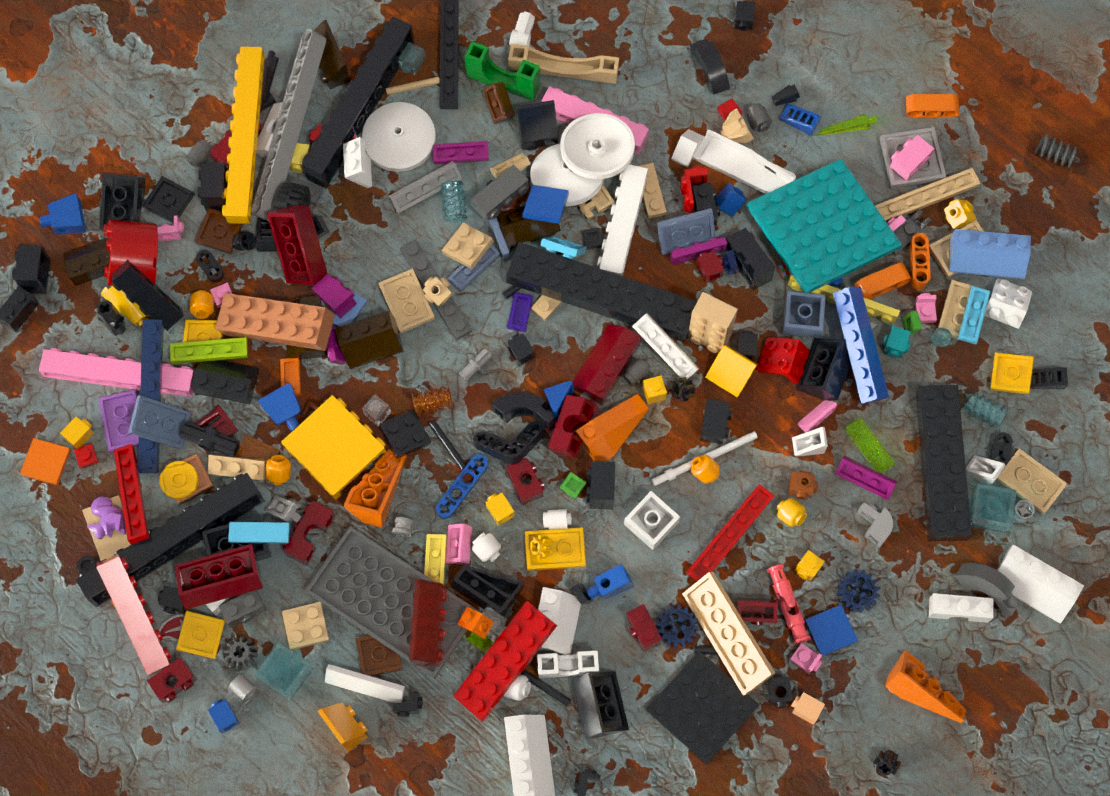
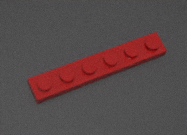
M131 443L115 449L114 456L127 539L132 545L150 537L135 448Z
M759 484L686 571V574L697 582L708 572H713L772 501L774 495Z

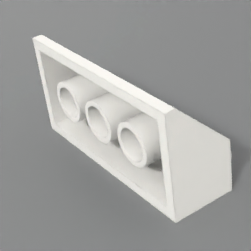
M1015 545L1010 547L997 569L1015 586L1012 591L1013 596L1058 623L1063 621L1084 587L1081 583Z
M545 715L504 717L514 796H555Z

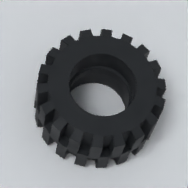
M285 181L277 192L273 211L295 205L310 206V189L308 186Z

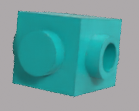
M892 326L889 335L885 334L882 345L885 348L883 352L892 358H902L904 352L908 353L911 342H908L911 331Z

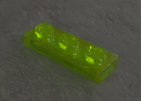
M861 417L845 427V432L875 471L882 474L895 465L894 460Z

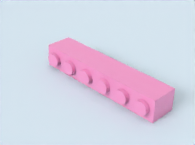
M549 86L541 101L554 100L556 119L568 125L581 116L593 113H603L619 118L632 131L635 141L634 153L638 155L648 138L649 128L644 124L634 123L625 116H618L608 109H601L594 103L580 100L576 95H568L559 88Z

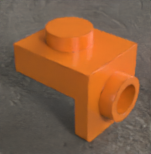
M467 607L457 624L485 639L494 622L484 614Z

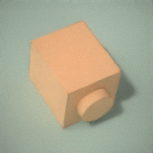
M803 692L801 697L796 696L791 705L794 707L792 713L814 725L825 704Z

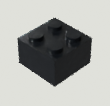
M202 163V170H199L198 176L199 181H201V187H198L197 195L198 198H201V205H204L206 212L209 208L222 212L223 205H226L224 189L228 185L225 178L226 171L228 170L225 163Z
M19 244L18 251L15 252L16 267L12 271L13 280L18 286L31 294H46L51 258L42 245Z
M592 461V467H588L587 484H591V486H587L586 503H590V509L613 510L615 462Z

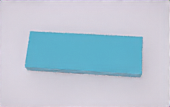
M971 287L958 340L977 344L990 295L989 290Z
M229 522L228 542L289 544L290 523Z

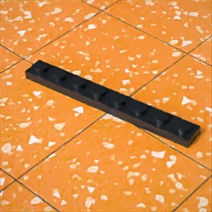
M441 0L440 109H458L459 0Z

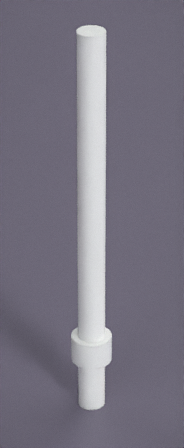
M753 431L704 455L714 459L757 439V434ZM693 460L674 469L670 468L664 471V474L651 479L653 486L667 480L672 481L676 479V476L690 470Z

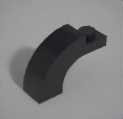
M705 39L690 44L691 52L699 61L704 72L707 87L712 94L729 90L730 85L727 73L714 43Z
M515 392L499 397L492 402L493 412L505 423L518 416H530L543 423L544 427L549 431L556 426L554 414L547 409L546 401L537 395Z

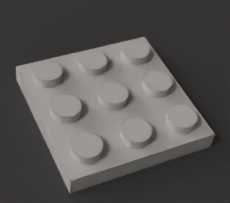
M934 127L880 135V144L891 188L935 182L946 178ZM919 135L934 148L932 156L906 181L890 167L892 163L891 157L896 151L899 150L901 152L904 149L903 146L908 139L911 138L913 140Z

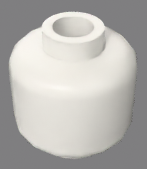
M483 532L472 542L474 544L472 547L473 552L483 562L488 560L493 562L500 555L498 551L501 549V544L491 533L485 534Z
M520 674L504 694V697L517 701L528 697L531 683L528 681L527 676Z

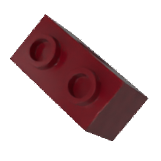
M524 458L517 464L506 466V472L522 506L543 497L545 486L541 479H537L535 475L537 469L533 462H529L528 458ZM529 477L532 481L529 484H523L521 480Z
M180 657L148 679L147 682L162 703H169L177 697L180 691L190 689L194 685L193 682L197 679L185 661ZM177 677L176 685L170 687L169 680Z

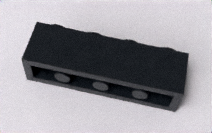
M129 260L125 261L111 274L114 288L118 291L122 290L126 294V298L131 303L139 305V309L146 316L150 315L153 320H163L164 329L167 331L184 316L182 308Z

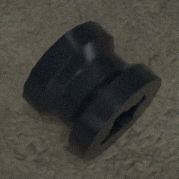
M239 232L233 236L232 243L236 250L248 251L255 247L256 237L251 232Z

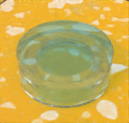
M938 328L934 330L932 342L936 346L946 347L951 343L952 334L948 329Z

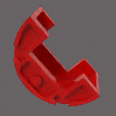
M109 220L108 225L104 224L103 235L107 237L106 251H109L110 254L109 265L105 266L104 278H108V286H113L111 274L127 260L155 284L158 258L157 224Z

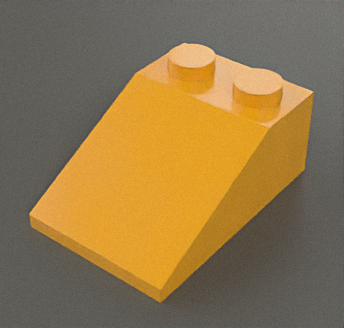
M342 702L318 710L321 717L348 752L368 738L365 734L368 731L362 721L356 722L353 717L356 713L350 705L345 707Z

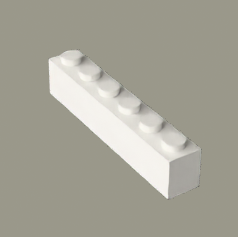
M629 164L620 173L619 180L622 182L621 186H617L615 198H617V202L611 208L612 222L608 221L606 228L608 237L602 243L603 257L599 256L597 267L602 270L623 276L648 177V168Z

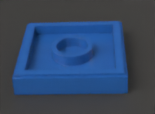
M532 185L523 212V218L560 224L569 196V190Z
M842 605L805 619L806 626L822 657L858 642Z

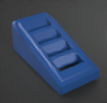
M787 104L779 117V120L810 136L821 119L820 115L791 104ZM789 111H792L793 113L791 114L790 118L787 117ZM796 114L799 115L797 120L793 119ZM802 117L805 118L804 122H800Z

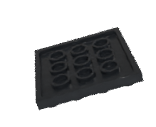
M698 651L647 707L646 711L701 762L707 765L760 704L750 695L743 696L737 684L702 652Z

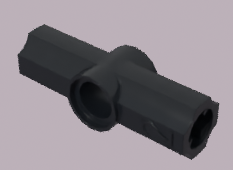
M100 301L96 306L99 315L98 320L104 323L113 335L123 334L126 330L124 316L118 313L110 301Z
M189 422L183 424L179 436L181 439L198 444L199 447L207 451H218L231 457H235L238 453L241 443L239 440L222 435L221 432L213 428H203Z

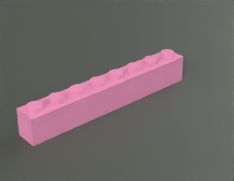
M56 348L43 350L39 372L43 377L136 390L141 389V363L136 362V360L129 358L118 360V358L113 356L103 358L93 353L81 355L77 351H69L67 353ZM162 364L161 393L193 397L194 391L191 388L195 373L194 370L187 366L176 368L170 364Z

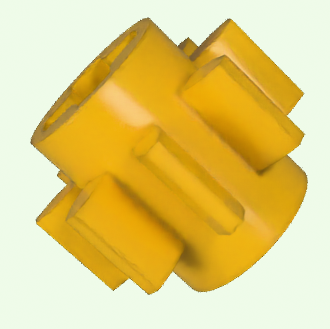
M547 534L533 537L534 540L530 544V550L533 555H538V559H546L552 556L551 553L555 549L552 538H547Z

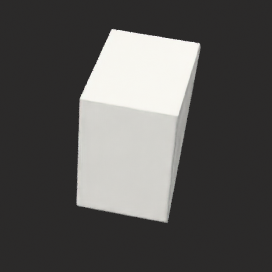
M688 129L681 135L671 160L688 168L705 137Z
M825 427L792 437L795 456L824 454L828 446Z
M974 455L966 466V473L989 488L1003 470L1005 464Z

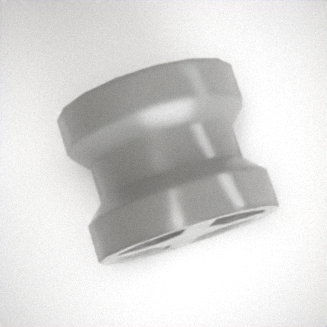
M395 517V528L392 529V534L406 538L411 537L410 529L414 525V521L404 517Z

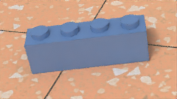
M955 229L950 237L949 272L1025 279L1031 253V236Z

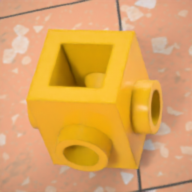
M955 199L944 209L946 219L953 229H961L977 220L973 212V206L968 200Z

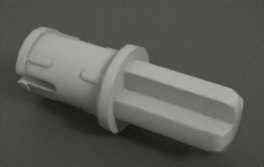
M483 349L473 360H469L470 363L458 375L467 382L477 371H481V367L492 357L491 353L487 349Z

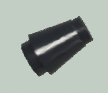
M795 84L786 86L772 96L775 106L796 102V99L800 98Z

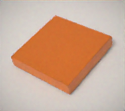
M33 438L20 475L58 486L71 449Z

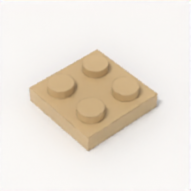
M462 223L441 251L443 255L473 269L494 241L492 237Z
M321 602L282 611L291 651L330 641Z

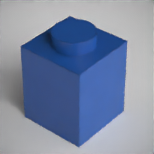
M226 699L214 702L211 705L212 708L208 709L221 733L240 724Z

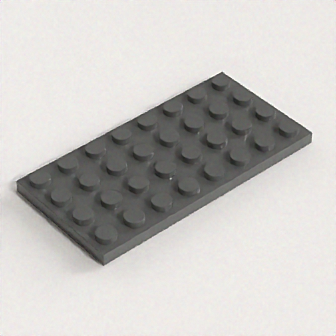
M351 526L305 590L307 594L434 679L468 631L457 624L465 609L469 607L478 611Z

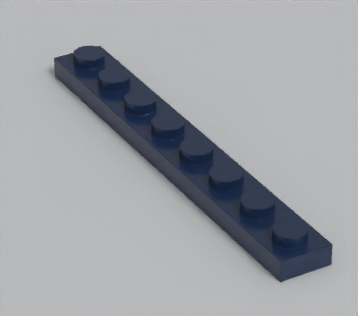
M143 319L140 395L161 402L164 321ZM139 437V473L159 474L160 443Z

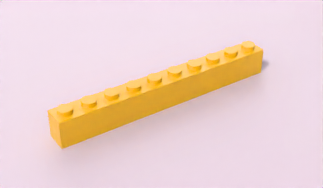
M240 47V54L237 53L236 56L238 70H235V81H237V87L234 86L233 88L235 103H232V114H234V120L230 121L232 137H229L231 153L227 155L229 171H226L225 178L228 185L224 189L226 205H223L222 214L228 223L250 224L265 61L262 47Z

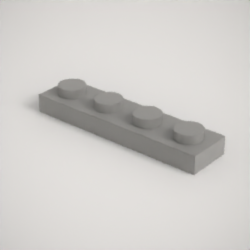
M452 161L389 195L395 211L400 213L461 180L462 177L456 164Z

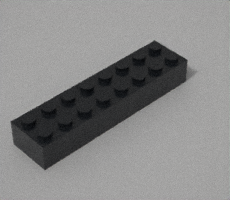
M958 385L919 386L916 391L928 542L967 541L972 536Z

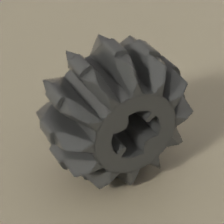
M241 636L239 642L234 637L233 645L229 642L226 644L230 650H224L223 653L228 655L224 660L225 662H230V668L236 666V669L241 671L243 665L247 670L249 669V662L253 665L255 664L252 657H258V653L253 652L257 649V646L252 645L253 641L251 639L245 642L244 636ZM239 650H242V651H243V656H242V657H239V656H238V655H239Z

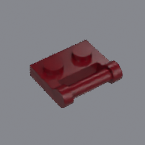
M219 404L214 407L212 412L195 423V425L204 427L220 416L221 419L209 426L210 428L228 437L238 432L236 426Z

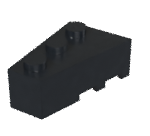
M744 228L726 237V248L752 291L772 281L776 266L756 242L751 232Z
M467 565L461 568L452 582V589L500 621L521 594L524 587L523 581H514L507 579L505 576L493 575L488 573V571Z

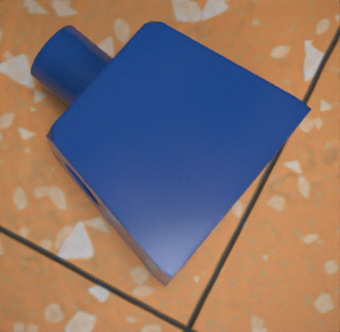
M76 193L49 203V215L39 217L42 228L52 225L54 232L58 235L87 232L81 200Z
M290 382L258 400L262 408L278 426L286 423L289 430L293 431L300 425L296 416L303 412L294 387Z
M620 564L595 577L594 581L596 584L586 590L591 600L600 595L606 600L633 588L634 585L627 570ZM610 583L609 587L605 588V585Z

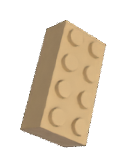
M702 292L692 311L688 338L694 344H702L709 351L719 353L722 347L727 345L732 335L738 309Z

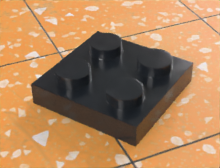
M414 409L379 424V428L396 459L431 444V440Z

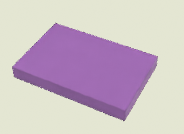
M136 389L98 398L109 453H113L115 449L131 443L134 447L139 445V436L128 433L138 396Z

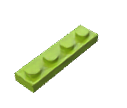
M246 337L170 344V362L172 364L248 358V341Z

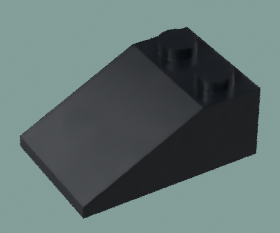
M554 100L517 106L518 130L522 150L532 151L539 147H550L559 144Z
M112 172L102 174L99 229H104V224L108 225L109 220L139 222L145 195L146 176Z

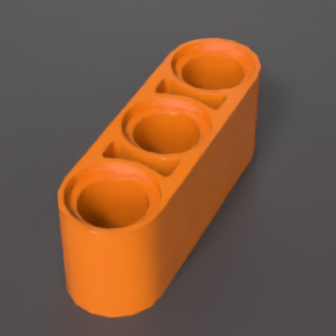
M956 94L908 95L906 97L907 116L910 118L957 117L960 114L959 96Z
M916 233L909 244L910 277L912 278L910 283L916 290H923L931 276L929 239L924 233ZM915 242H920L923 246H917ZM916 259L922 260L923 264L917 263ZM916 277H922L924 281L921 282Z
M900 262L855 282L854 285L855 287H861L863 297L870 300L909 283L912 278L904 263Z

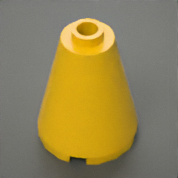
M111 286L109 289L105 287L102 290L101 295L110 301L135 326L140 325L141 327L143 326V319L149 320L150 315L146 316L139 309L140 306L136 303H131L122 290L118 291L114 286Z

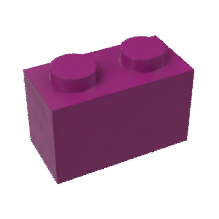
M328 273L312 287V290L341 319L357 304L353 299L355 295L348 287L346 289L342 287L344 284L338 277L333 278Z

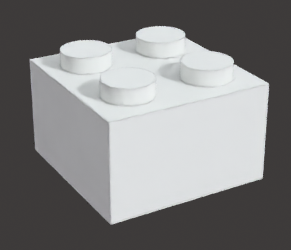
M650 491L624 519V525L648 547L654 550L679 523L680 516Z

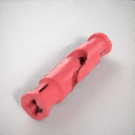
M779 564L767 569V573L771 575L774 583V592L780 601V607L787 627L791 629L793 634V643L797 645L810 640L811 637L807 635L804 627V618L793 596L790 581L786 579L783 571L784 565ZM794 607L795 615H791L787 611Z

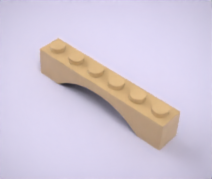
M511 44L509 70L518 71L522 60H526L540 65V74L612 84L617 82L618 57L600 55L591 58H565L550 55L526 45Z

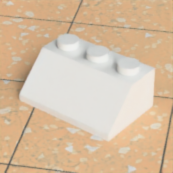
M543 587L538 610L558 626L538 651L551 654L557 653L558 655H571L581 603L576 596L564 591Z

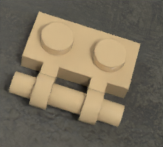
M602 185L599 192L590 199L588 204L584 202L578 206L582 215L591 220L594 217L591 210L595 208L600 214L612 207L615 201L604 185Z

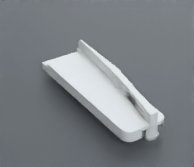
M707 130L705 138L693 156L694 160L764 194L796 180L794 173L767 161L753 150L711 130ZM765 166H767V167H769L770 169H772L773 171H775L776 174H774V173H772L771 171H769L768 169H766Z

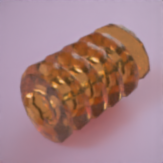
M449 385L447 386V391L441 386L439 393L435 388L432 389V394L425 390L424 396L419 391L417 392V398L411 393L414 409L419 416H421L422 410L429 414L430 408L434 413H436L437 407L441 411H444L445 405L449 410L452 408Z

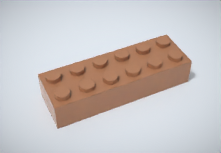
M225 293L215 329L225 336L246 337L251 340L326 351L335 314L325 307Z

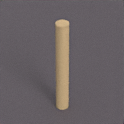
M439 77L393 86L386 88L387 95L432 86L440 84Z

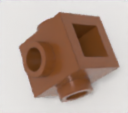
M805 470L799 472L792 471L787 495L796 496L800 500L811 498L813 493L817 492L818 487L815 475Z

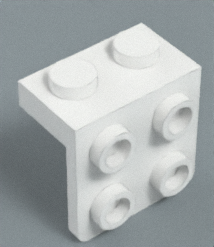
M359 137L343 144L345 178L366 188L372 187L371 159L365 152V139Z
M996 279L984 316L1019 329L1027 313L1032 291L1026 287L1010 283L1008 280Z

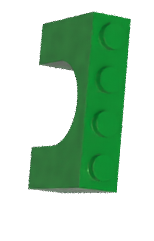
M471 41L465 54L468 78L488 85L504 82L507 92L532 101L535 100L541 86L540 65L522 60L517 72L504 70L490 59L489 47Z

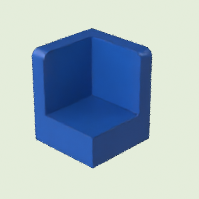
M728 183L717 195L715 201L719 205L720 210L730 216H734L747 200L742 190Z

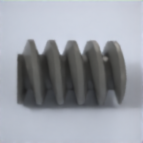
M1046 134L1041 138L1034 154L1040 150V157L1047 153V160L1054 157V163L1061 160V166L1068 163L1069 169L1077 153V147L1073 146L1069 149L1070 144L1067 143L1063 146L1062 140L1056 144V137L1049 141V134Z

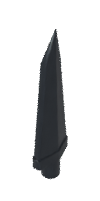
M269 51L268 57L264 61L261 103L269 95L279 58L275 57L274 51Z

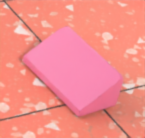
M828 400L823 401L798 422V426L805 433L812 431L835 411L837 404Z
M467 524L448 525L446 564L468 565L470 563L471 526Z

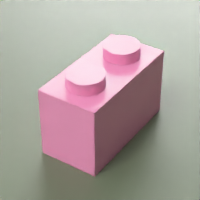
M919 135L913 140L911 138L908 139L903 146L904 149L901 152L899 150L896 151L891 157L892 163L890 167L906 181L932 156L934 148Z

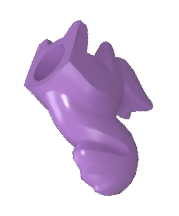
M100 496L96 498L91 505V511L93 515L101 517L98 524L88 525L87 528L91 529L94 536L98 539L104 538L105 534L112 538L114 530L120 531L121 534L125 535L126 526L122 510L112 506V501L108 497Z

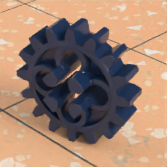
M855 569L853 575L848 571L846 578L841 577L840 581L842 583L837 585V588L841 590L836 595L842 596L839 603L845 602V609L850 606L853 613L856 609H859L860 613H863L864 608L869 611L871 605L875 606L877 603L874 599H879L880 597L876 593L880 590V587L875 586L878 580H871L872 574L870 573L866 576L865 570L858 574L857 569ZM862 579L864 584L860 588L859 603H854L853 598L857 594L856 588L859 585L857 580ZM850 586L852 591H847L845 587ZM866 591L871 593L870 597L866 596Z
M671 605L669 612L663 609L664 616L659 615L658 619L661 622L656 623V627L660 628L658 632L660 635L662 634V641L667 640L666 646L668 647L671 643L674 644V649H677L678 644L685 648V642L691 645V637L695 639L697 637L694 631H699V627L695 626L699 620L693 619L695 613L691 612L689 614L688 607L681 610V605H678L677 609H674ZM673 614L678 616L677 624L679 626L685 621H689L691 624L689 627L681 626L680 633L684 635L683 639L677 637L678 630L673 628L675 624L674 619H671ZM665 627L673 628L671 632L664 630Z

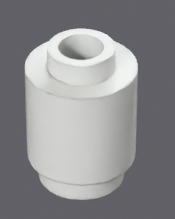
M567 509L543 512L544 528H549V530L568 529V525L572 524L571 513H567Z

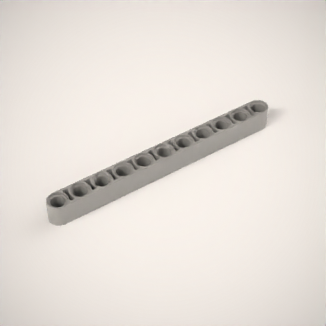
M307 29L302 36L252 205V214L268 222L267 213L273 211L277 192L286 181L326 44V38L312 29Z

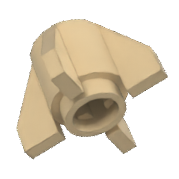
M738 109L730 112L722 125L723 130L720 131L722 136L737 143H748L754 138Z

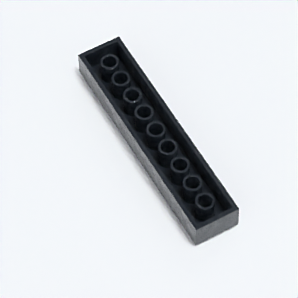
M395 17L386 22L382 35L376 38L374 48L367 53L365 63L359 66L357 76L354 80L350 81L346 94L340 97L337 109L331 112L330 120L327 125L325 124L322 127L318 140H314L309 155L306 154L303 158L302 165L308 181L327 189L344 161L342 142L352 141L355 132L357 137L359 136L365 122L373 113L386 88H388L414 45L412 25Z
M518 242L506 275L507 284L630 325H634L642 316L648 313L670 338L684 343L689 331L692 311L698 302Z
M248 473L244 475L239 474L228 485H221L212 495L202 497L196 505L186 507L180 515L172 516L165 521L164 525L151 529L149 531V539L132 544L125 549H119L113 555L119 554L121 558L125 557L129 568L126 569L129 576L133 575L136 582L203 541L202 531L227 525L229 522L235 521L259 506L265 500ZM96 567L82 572L79 578L75 580L86 599L96 608L111 599Z

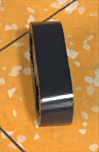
M208 250L199 251L196 255V261L207 278L213 283L222 281L224 278L223 269L212 253ZM202 257L208 258V265L202 260ZM214 268L218 272V276L215 277L210 269Z
M1002 432L995 437L989 459L997 461L994 458L1001 453V463H1004L1005 466L1008 463L1012 447V437L1008 433ZM1001 438H1004L1006 442L1003 449L1000 448L1001 442L999 440Z

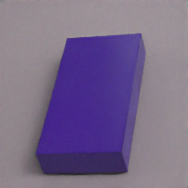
M515 292L507 329L526 333L533 302L532 295Z

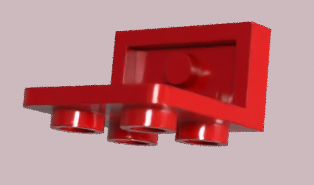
M696 166L692 169H686L684 177H681L680 191L681 195H684L683 211L687 212V214H691L694 207L692 185L707 183V167Z
M768 337L763 346L757 371L760 373L784 375L791 383L799 384L800 378L803 375L805 361L809 356V349L800 339Z

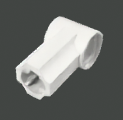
M528 12L520 13L516 28L512 30L509 45L529 46L535 16Z

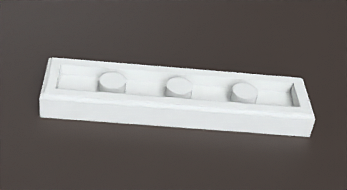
M648 313L632 326L679 377H686L688 379L699 369Z
M330 664L326 668L325 683L389 702L402 703L405 686Z

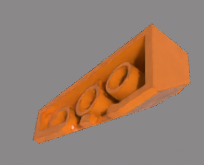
M636 394L576 430V436L582 440L581 445L593 461H609L616 455L630 433L645 416L649 407L639 394Z
M388 450L375 463V467L362 477V481L350 490L344 503V508L361 522L382 528L389 513L407 455L396 459L392 450Z
M905 650L888 674L885 684L888 690L901 699L962 723L965 718L966 709L949 691H943L938 684L939 680L935 676L931 678L924 670L926 666L920 660Z

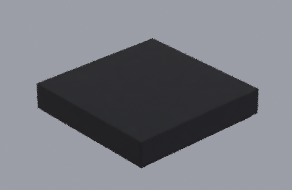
M162 176L143 204V208L174 224V216L178 215L180 218L195 194L193 191Z

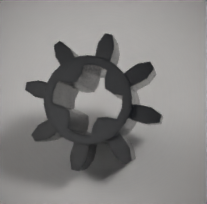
M680 377L679 381L673 382L672 393L675 399L688 401L689 398L694 397L695 385L692 383V380Z
M887 750L879 752L874 764L878 765L877 771L887 776L891 773L895 775L901 762L897 761L898 754Z

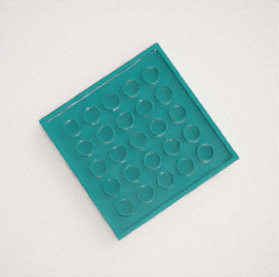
M842 159L748 202L746 206L805 294L900 249L902 246Z

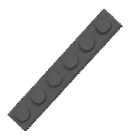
M416 239L400 248L423 288H425L424 283L430 277H439ZM452 296L442 306H438L433 302L456 341L472 332V328Z

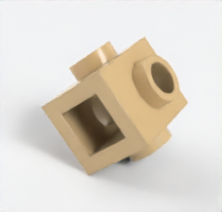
M430 277L424 283L425 288L423 291L426 293L424 297L430 303L435 302L438 306H442L454 294L449 288L450 283L444 277Z

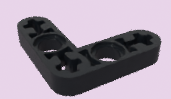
M534 421L529 423L511 443L484 431L476 433L473 441L477 450L506 463L517 464L544 437L545 430L543 423ZM522 441H529L528 444H520ZM495 446H502L499 450L493 449Z

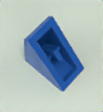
M572 381L544 389L550 411L554 414L556 422L566 395L573 396L575 393Z

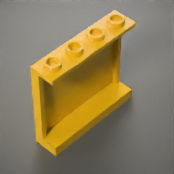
M332 395L281 443L336 500L341 496V490L381 453H386L384 448L386 444L379 437L376 439L371 434L373 431L366 424L362 425L358 421L360 418L353 411L349 412L345 408L347 405L342 399H336Z

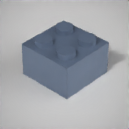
M787 291L782 334L820 338L823 331L826 295Z

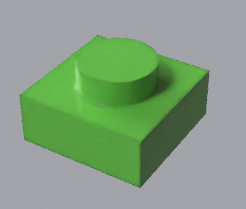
M911 311L902 318L904 329L911 331L910 336H913L922 329L918 311Z
M570 472L560 486V490L576 500L587 483Z

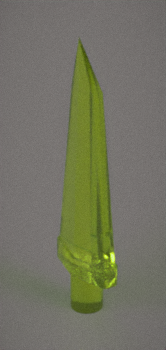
M862 114L824 127L815 136L870 129V124L878 123L877 116L867 118L866 114Z

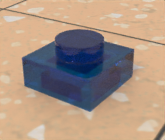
M734 250L726 251L725 258L722 259L724 269H728L729 275L736 274L738 266Z

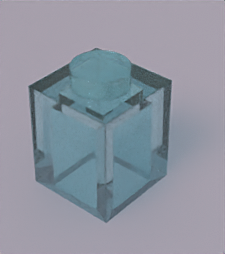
M408 42L398 59L401 70L405 73L416 75L426 58L425 49Z

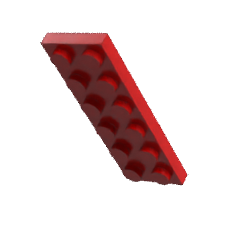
M526 601L453 697L479 720L484 721L558 625L530 602Z

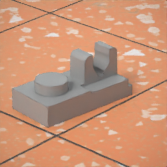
M277 495L274 496L265 509V512L285 522H288L290 519L298 523L302 517L295 512L298 508L297 504Z

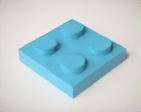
M555 236L542 238L540 245L546 247L545 250L548 252L556 253L558 251L563 253L564 257L570 259L585 254L587 248L586 246Z

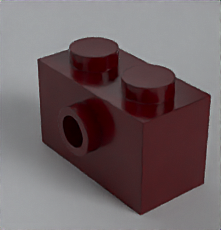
M738 598L737 611L743 621L751 622L753 625H763V622L777 623L778 600Z
M644 604L626 612V619L631 627L629 628L630 634L633 639H637L643 653L662 643V638Z

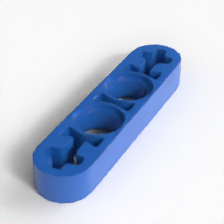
M477 454L472 457L436 506V512L441 519H449L453 516L486 472L488 460L484 455ZM481 460H483V465H484V466H483V467H482V466H479V467L476 469V473H478V475H476V474L472 471V470H474V469L476 468V463H475V462H476V461L480 462ZM467 474L472 475L474 478L470 484H466L462 480ZM454 490H460L462 496L459 499H453L451 493ZM448 498L452 502L448 507L449 513L444 512L442 514L441 507L445 508L449 504L446 500Z

